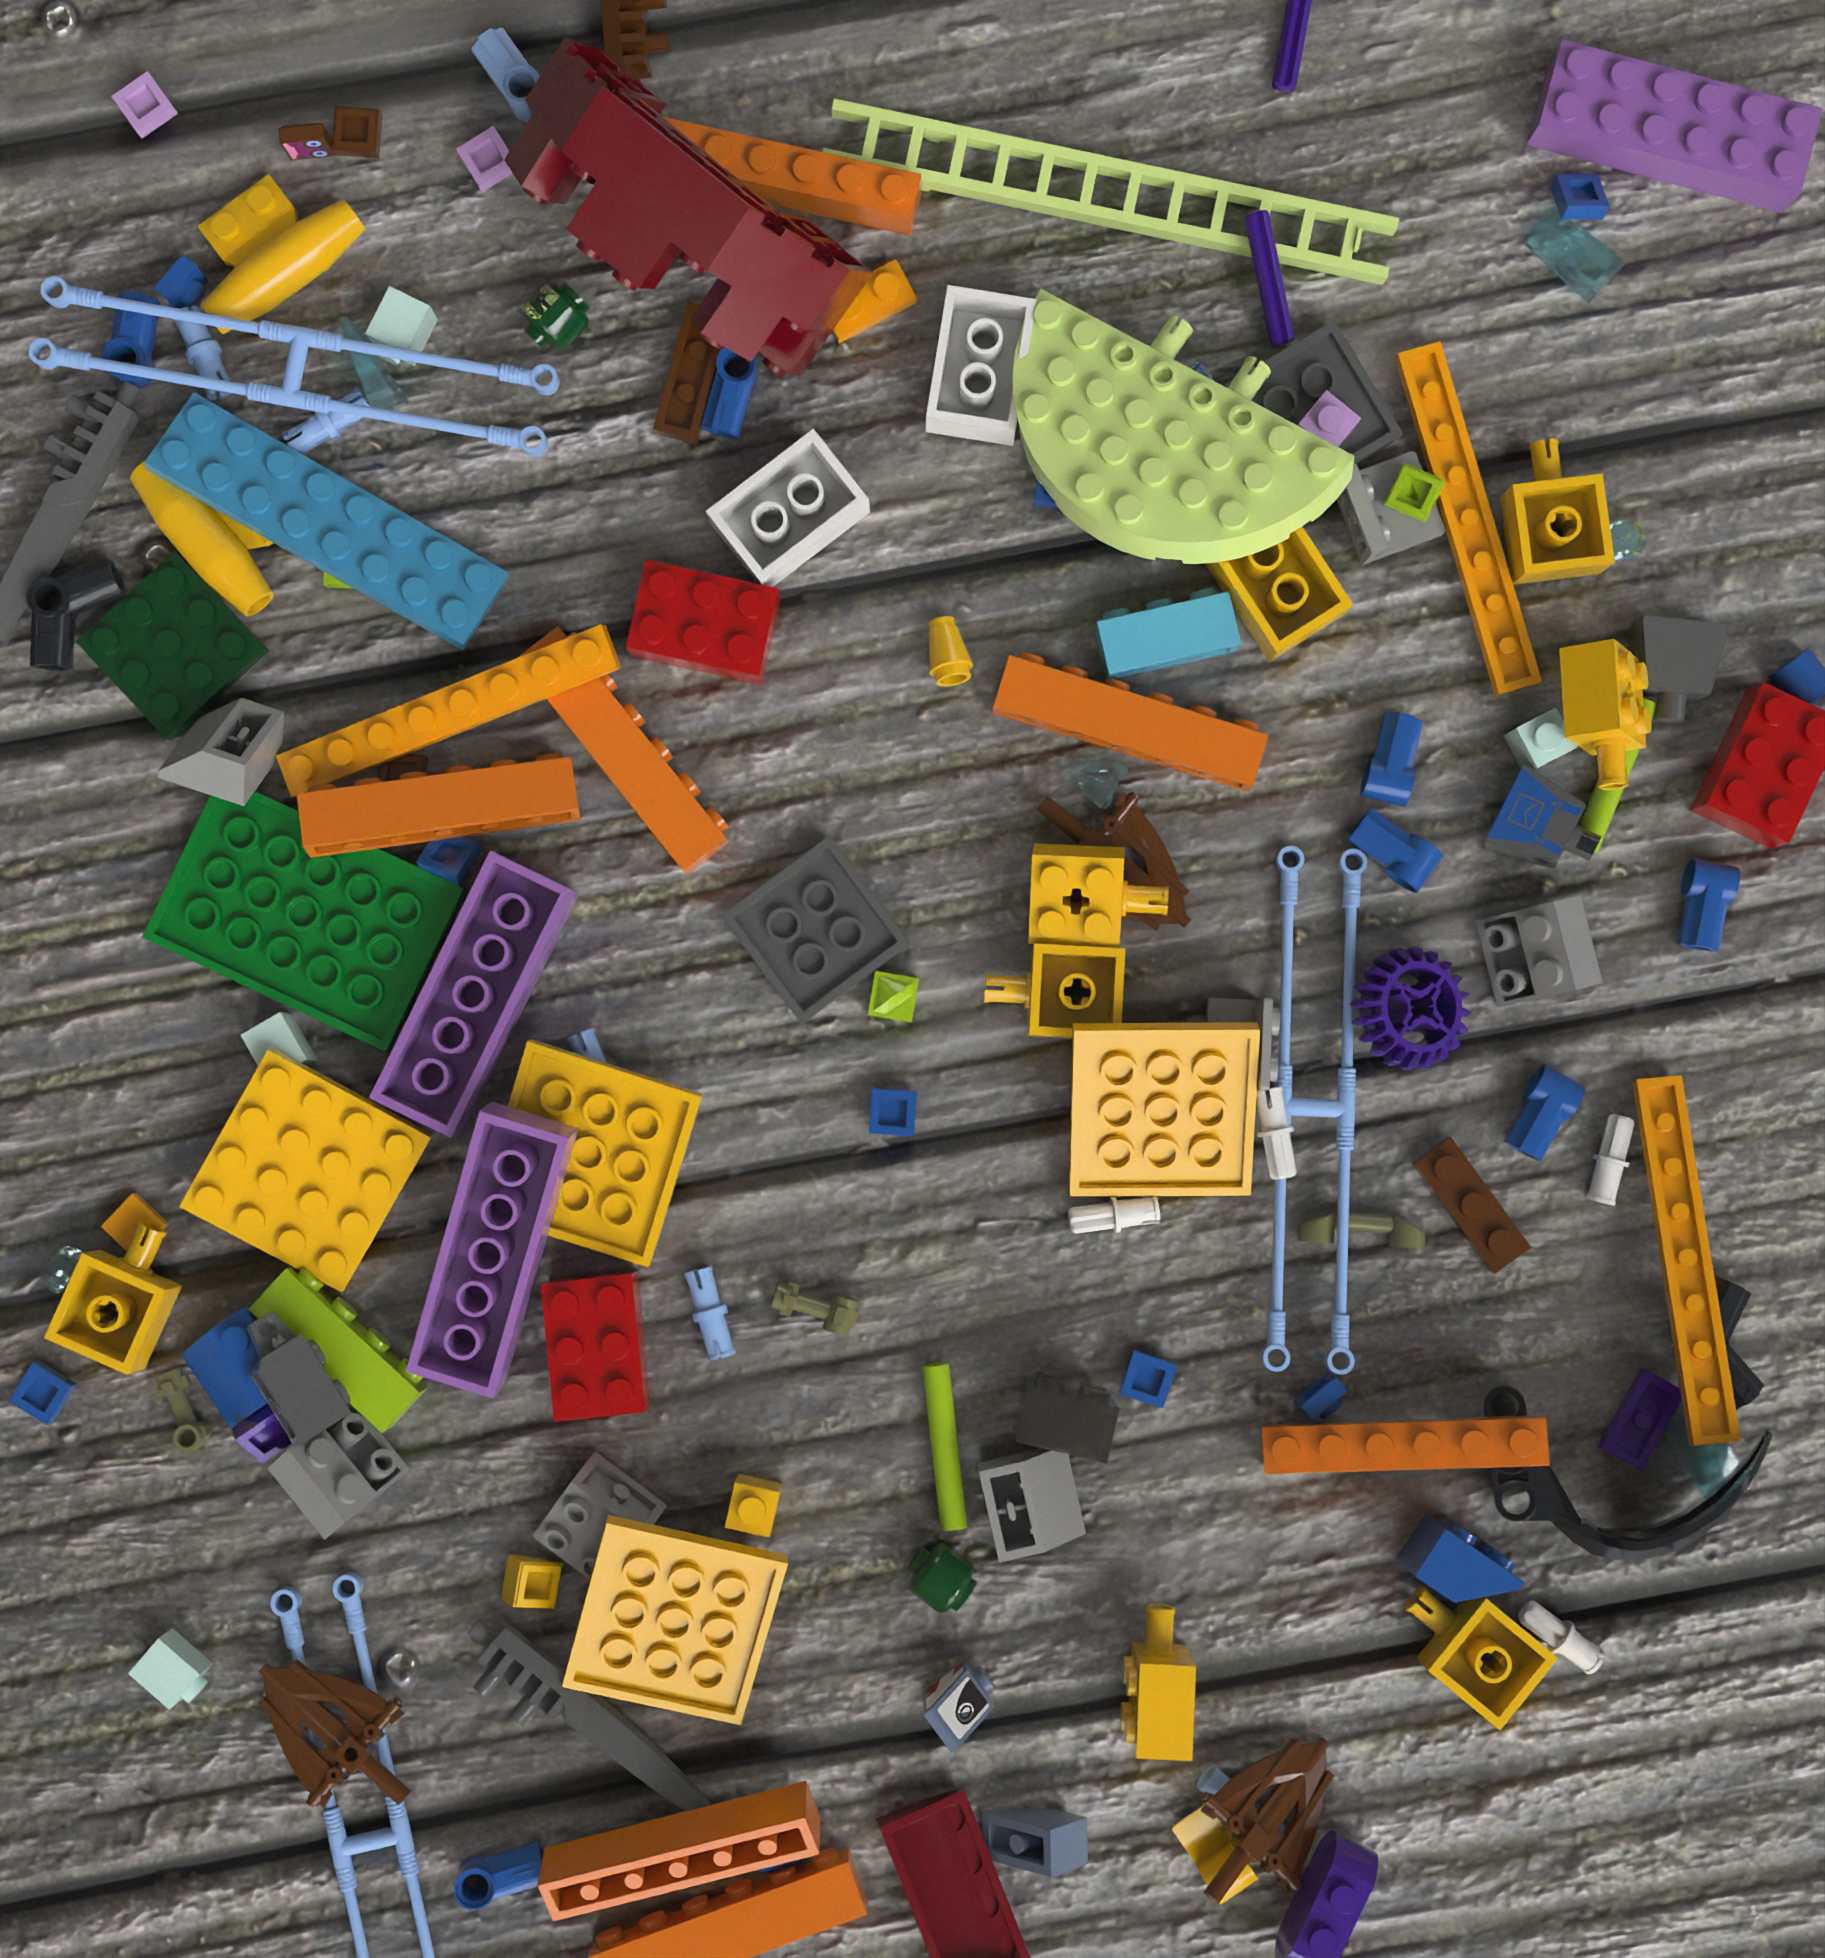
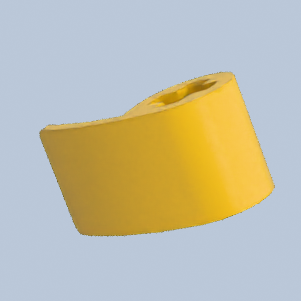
M1203 1804L1174 1824L1172 1831L1196 1864L1200 1875L1208 1886L1235 1848L1229 1843L1232 1835L1225 1834L1220 1830L1222 1827L1221 1821L1217 1817L1211 1819L1200 1811L1205 1806ZM1250 1862L1219 1903L1220 1905L1259 1879Z

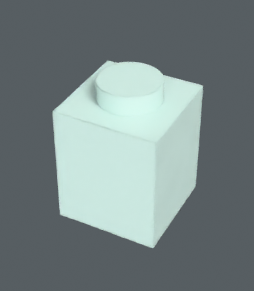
M389 286L365 334L375 344L422 352L438 318L430 305ZM379 356L395 365H398L400 362L399 359ZM402 360L413 366L416 364V362Z
M1557 708L1532 719L1503 736L1520 769L1525 764L1535 770L1577 748L1576 744L1565 738L1564 721Z
M279 1012L241 1034L258 1066L270 1047L306 1066L318 1060L296 1020L290 1013Z
M172 1628L155 1641L128 1674L170 1710L182 1699L189 1704L208 1683L202 1676L213 1663Z

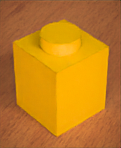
M738 1474L733 1487L725 1528L770 1538L783 1483Z

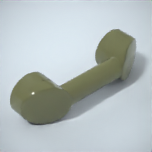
M1338 1211L1323 1213L1302 1223L1298 1230V1241L1335 1243ZM1349 1212L1348 1230L1389 1233L1388 1247L1425 1249V1233L1402 1218L1394 1215Z

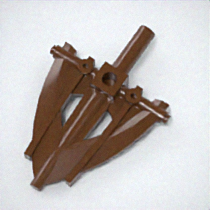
M1121 791L1114 803L1117 807L1108 817L1104 814L1100 818L1103 824L1098 830H1095L1092 826L1090 829H1087L1049 796L1042 801L1036 810L1077 843L1076 845L1132 846L1144 857L1148 875L1124 855L1123 881H1128V885L1169 886L1167 915L1126 912V917L1121 916V919L1145 923L1155 931L1159 928V924H1180L1184 928L1187 926L1191 919L1186 915L1183 895L1186 896L1190 891L1179 881L1163 841L1149 820L1136 806L1139 799L1137 794L1132 791L1125 795ZM1073 888L1071 893L1072 900L1081 902L1083 897L1081 889Z
M297 1659L289 1667H271L268 1663L263 1665L259 1673L263 1676L266 1696L258 1703L270 1715L275 1734L284 1755L297 1777L310 1793L306 1801L310 1807H317L320 1804L325 1808L333 1795L331 1789L337 1783L341 1786L349 1778L346 1775L347 1771L353 1774L358 1769L398 1806L406 1799L411 1790L372 1755L377 1748L372 1741L379 1742L385 1736L383 1732L384 1727L388 1723L393 1724L405 1714L400 1710L403 1701L399 1697L395 1696L394 1699L388 1701L372 1690L349 1679L327 1672L311 1670ZM320 1701L333 1702L347 1714L346 1724ZM302 1722L327 1747L319 1749L304 1734Z
M1320 1737L1315 1743L1303 1745L1299 1740L1291 1739L1281 1751L1250 1765L1229 1780L1214 1795L1208 1792L1203 1793L1201 1803L1205 1806L1200 1811L1211 1819L1217 1817L1221 1821L1222 1827L1220 1830L1228 1835L1234 1834L1229 1843L1235 1849L1203 1892L1211 1901L1216 1904L1221 1902L1249 1861L1261 1862L1259 1867L1264 1872L1271 1873L1273 1871L1278 1876L1277 1884L1286 1894L1289 1893L1290 1889L1292 1891H1299L1302 1888L1303 1884L1298 1876L1309 1855L1317 1832L1324 1792L1334 1777L1330 1771H1326V1749L1329 1743L1324 1738ZM1277 1784L1256 1811L1254 1804L1268 1786ZM1295 1805V1816L1283 1833L1277 1832Z

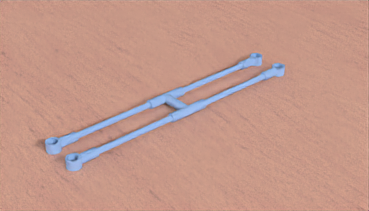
M57 276L46 278L41 285L42 297L56 308H65L69 304L101 309L104 306L259 334V337L263 339L290 343L282 387L254 382L242 384L92 357L91 353L57 347L46 338H38L30 344L29 356L34 363L45 370L64 366L86 371L94 368L245 395L249 400L326 414L334 411L485 438L489 443L521 448L531 457L543 455L548 448V439L545 433L536 426H528L523 430L490 425L487 428L331 400V397L328 395L300 391L308 347L336 352L344 349L499 377L500 381L534 387L541 395L554 394L560 385V379L555 369L547 364H540L535 368L505 363L498 366L343 338L342 334L265 320L258 323L107 296L102 291L71 286ZM62 286V294L58 298H52V291L56 287ZM45 348H50V356L45 360H40L41 351ZM542 374H551L553 376L552 382L547 386L538 385V378ZM532 435L541 437L540 444L535 448L526 446L527 439Z
M1286 846L1279 851L1275 858V865L1278 871H1280V905H1283L1278 1077L1277 1081H1274V1087H1283L1282 1093L1289 1127H1291V1116L1337 1118L1336 1149L1339 1150L1335 1314L1331 1315V1347L1325 1354L1324 1362L1329 1371L1343 1375L1350 1372L1355 1363L1354 1356L1349 1351L1350 1316L1346 1315L1350 1150H1354L1356 1069L1353 1068L1354 1024L1351 1023L1354 1020V1007L1349 1004L1354 1000L1355 989L1352 986L1355 985L1357 908H1360L1361 873L1367 866V857L1361 850L1354 848L1345 851L1339 857L1337 863L1338 870L1343 875L1342 907L1345 908L1341 1068H1338L1337 1100L1292 1098L1293 1067L1289 1065L1293 921L1294 905H1297L1298 870L1303 866L1305 859L1304 854L1298 847ZM1283 854H1293L1297 859V865L1292 868L1285 866L1282 861ZM1347 856H1354L1358 859L1360 864L1358 870L1353 871L1347 868L1345 865ZM1286 1178L1275 1179L1271 1311L1267 1312V1344L1260 1355L1263 1366L1274 1372L1283 1371L1290 1363V1353L1285 1348L1286 1313L1282 1312ZM1273 1349H1279L1283 1355V1360L1278 1366H1272L1268 1362V1354ZM1337 1352L1344 1353L1347 1359L1346 1365L1341 1369H1336L1332 1364V1357Z
M346 1572L335 1580L333 1594L339 1601H342L347 1628L349 1629L348 1632L353 1634L364 1687L377 1693L364 1634L367 1627L360 1599L364 1582L358 1573ZM343 1580H350L354 1583L355 1592L353 1594H347L343 1591L341 1587ZM285 1586L272 1596L270 1606L272 1611L280 1616L284 1638L286 1639V1647L291 1649L293 1661L297 1659L306 1666L302 1649L305 1641L298 1614V1608L302 1603V1596L297 1588ZM281 1594L289 1595L292 1598V1608H284L281 1605ZM384 1727L383 1732L385 1736L379 1742L376 1741L380 1762L395 1775ZM308 1728L310 1740L319 1749L324 1748L323 1742ZM332 1788L331 1792L333 1795L322 1810L339 1891L344 1893L357 1958L370 1957L355 1893L357 1882L351 1855L395 1845L398 1854L401 1875L406 1877L423 1958H435L417 1877L419 1867L405 1801L398 1806L390 1797L385 1795L391 1827L347 1837L340 1810L341 1807L336 1805Z

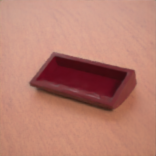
M963 1787L920 1800L875 1819L930 1958H1030Z

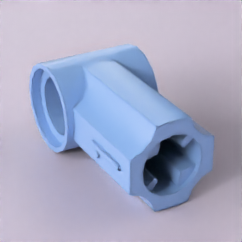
M502 27L498 29L490 28L478 36L477 42L471 48L472 53L504 96L513 114L519 120L528 122L533 111L525 101L527 97L518 98L517 95L524 89H532L539 79V74L527 63Z

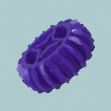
M1419 947L1397 948L1390 950L1388 954L1378 955L1373 959L1374 965L1367 966L1361 971L1365 981L1357 982L1352 986L1361 995L1360 999H1355L1349 1004L1355 1009H1359L1360 1017H1356L1351 1023L1356 1026L1362 1025L1364 1028V1032L1358 1040L1363 1043L1372 1042L1369 1054L1375 1057L1383 1056V1064L1389 1066L1398 1065L1403 1070L1415 1069V1067L1419 1069L1429 1068L1431 1065H1434V1062H1441L1449 1058L1448 1051L1455 1050L1461 1046L1456 1035H1463L1468 1031L1461 1022V1018L1467 1017L1472 1013L1468 1009L1462 1008V1000H1465L1470 995L1465 991H1459L1457 987L1463 976L1458 974L1449 975L1452 962H1447L1446 960L1438 961V953L1433 951L1423 952V949ZM1407 973L1419 981L1416 985L1409 986L1408 984L1402 985L1397 978L1401 974ZM1409 1031L1420 1032L1424 1036L1417 1044L1408 1042L1402 1037Z

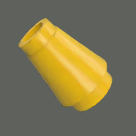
M943 616L931 620L928 623L930 630V676L935 677L936 684L943 687L954 686L968 681L971 678L970 669L973 667V662L955 624L954 617Z

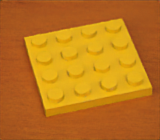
M1258 1022L1073 1023L1069 1157L1070 1196L1251 1195L1260 1042Z
M533 1039L528 1040L508 1106L579 1128L548 1236L649 1268L703 1094Z
M270 1047L179 1207L298 1270H301L303 1267L306 1268L321 1282L343 1293L433 1134Z
M607 1515L565 1669L562 1687L741 1725L788 1566V1555Z

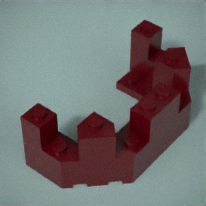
M564 37L525 99L533 114L504 159L519 184L523 187V191L543 205H546L547 202L566 204L581 179L593 184L594 187L566 228L579 239L576 246L584 254L596 261H600L601 258L614 268L612 272L613 277L625 287L635 291L637 287L640 289H655L682 250L679 257L685 264L699 273H703L706 270L718 277L690 318L700 331V336L712 346L718 349L726 347L750 362L759 351L765 356L762 360L763 364L781 377H784L785 374L788 376L802 375L874 272L805 216L778 212L665 120L660 113L667 103L598 47Z

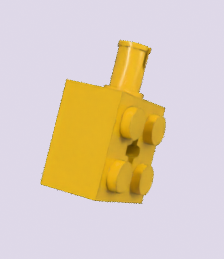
M1545 439L1530 443L1529 450L1531 451L1535 482L1512 484L1500 497L1509 571L1513 585L1598 575L1615 563L1603 473L1568 478L1562 477L1558 439H1548V444H1545ZM1551 524L1553 525L1554 530L1562 531L1563 535L1561 537L1558 536L1557 532L1552 531L1550 526Z
M1615 639L1559 648L1565 738L1592 756L1597 755L1598 788L1603 790L1625 788L1629 786L1625 751L1646 748V734L1650 733L1652 728L1649 709L1643 704V690L1647 689L1649 684L1646 665Z
M1034 843L1031 867L1028 944L1120 948L1121 916L1126 917V912L1167 915L1169 886L1128 885V881H1123L1125 847ZM1073 888L1081 889L1083 896L1081 902H1072L1071 893Z
M1034 943L1031 946L1030 972H1026V976L985 974V986L1003 987L1004 990L985 989L984 1002L1023 1003L1024 1008H1028L1027 1036L1072 1039L1073 1023H1122L1126 948ZM1073 980L1079 981L1080 989L1087 990V997L1079 999L1078 1005L1072 1004L1071 997L1064 996V989L1071 987Z
M143 1221L138 1222V1228L124 1258H119L101 1249L81 1254L44 1336L49 1341L126 1375L146 1368L182 1288V1285L153 1273V1270L150 1268L167 1232L159 1227L155 1230V1225ZM112 1303L116 1305L115 1310L119 1313L118 1319L115 1320V1311L110 1309V1304Z
M1424 1586L1419 1587L1413 1594L1427 1605V1608H1423L1409 1597L1405 1604V1610L1417 1617L1435 1632V1635L1417 1656V1659L1432 1675L1497 1729L1501 1730L1558 1660V1657L1486 1597L1462 1601L1454 1611H1451L1429 1593ZM1484 1653H1489L1493 1656L1490 1662L1486 1663L1480 1660Z
M1165 1604L1146 1605L1145 1643L1131 1642V1656H1123L1122 1682L1126 1684L1129 1702H1121V1731H1124L1125 1743H1131L1136 1759L1192 1761L1196 1665L1186 1645L1173 1644L1175 1607Z

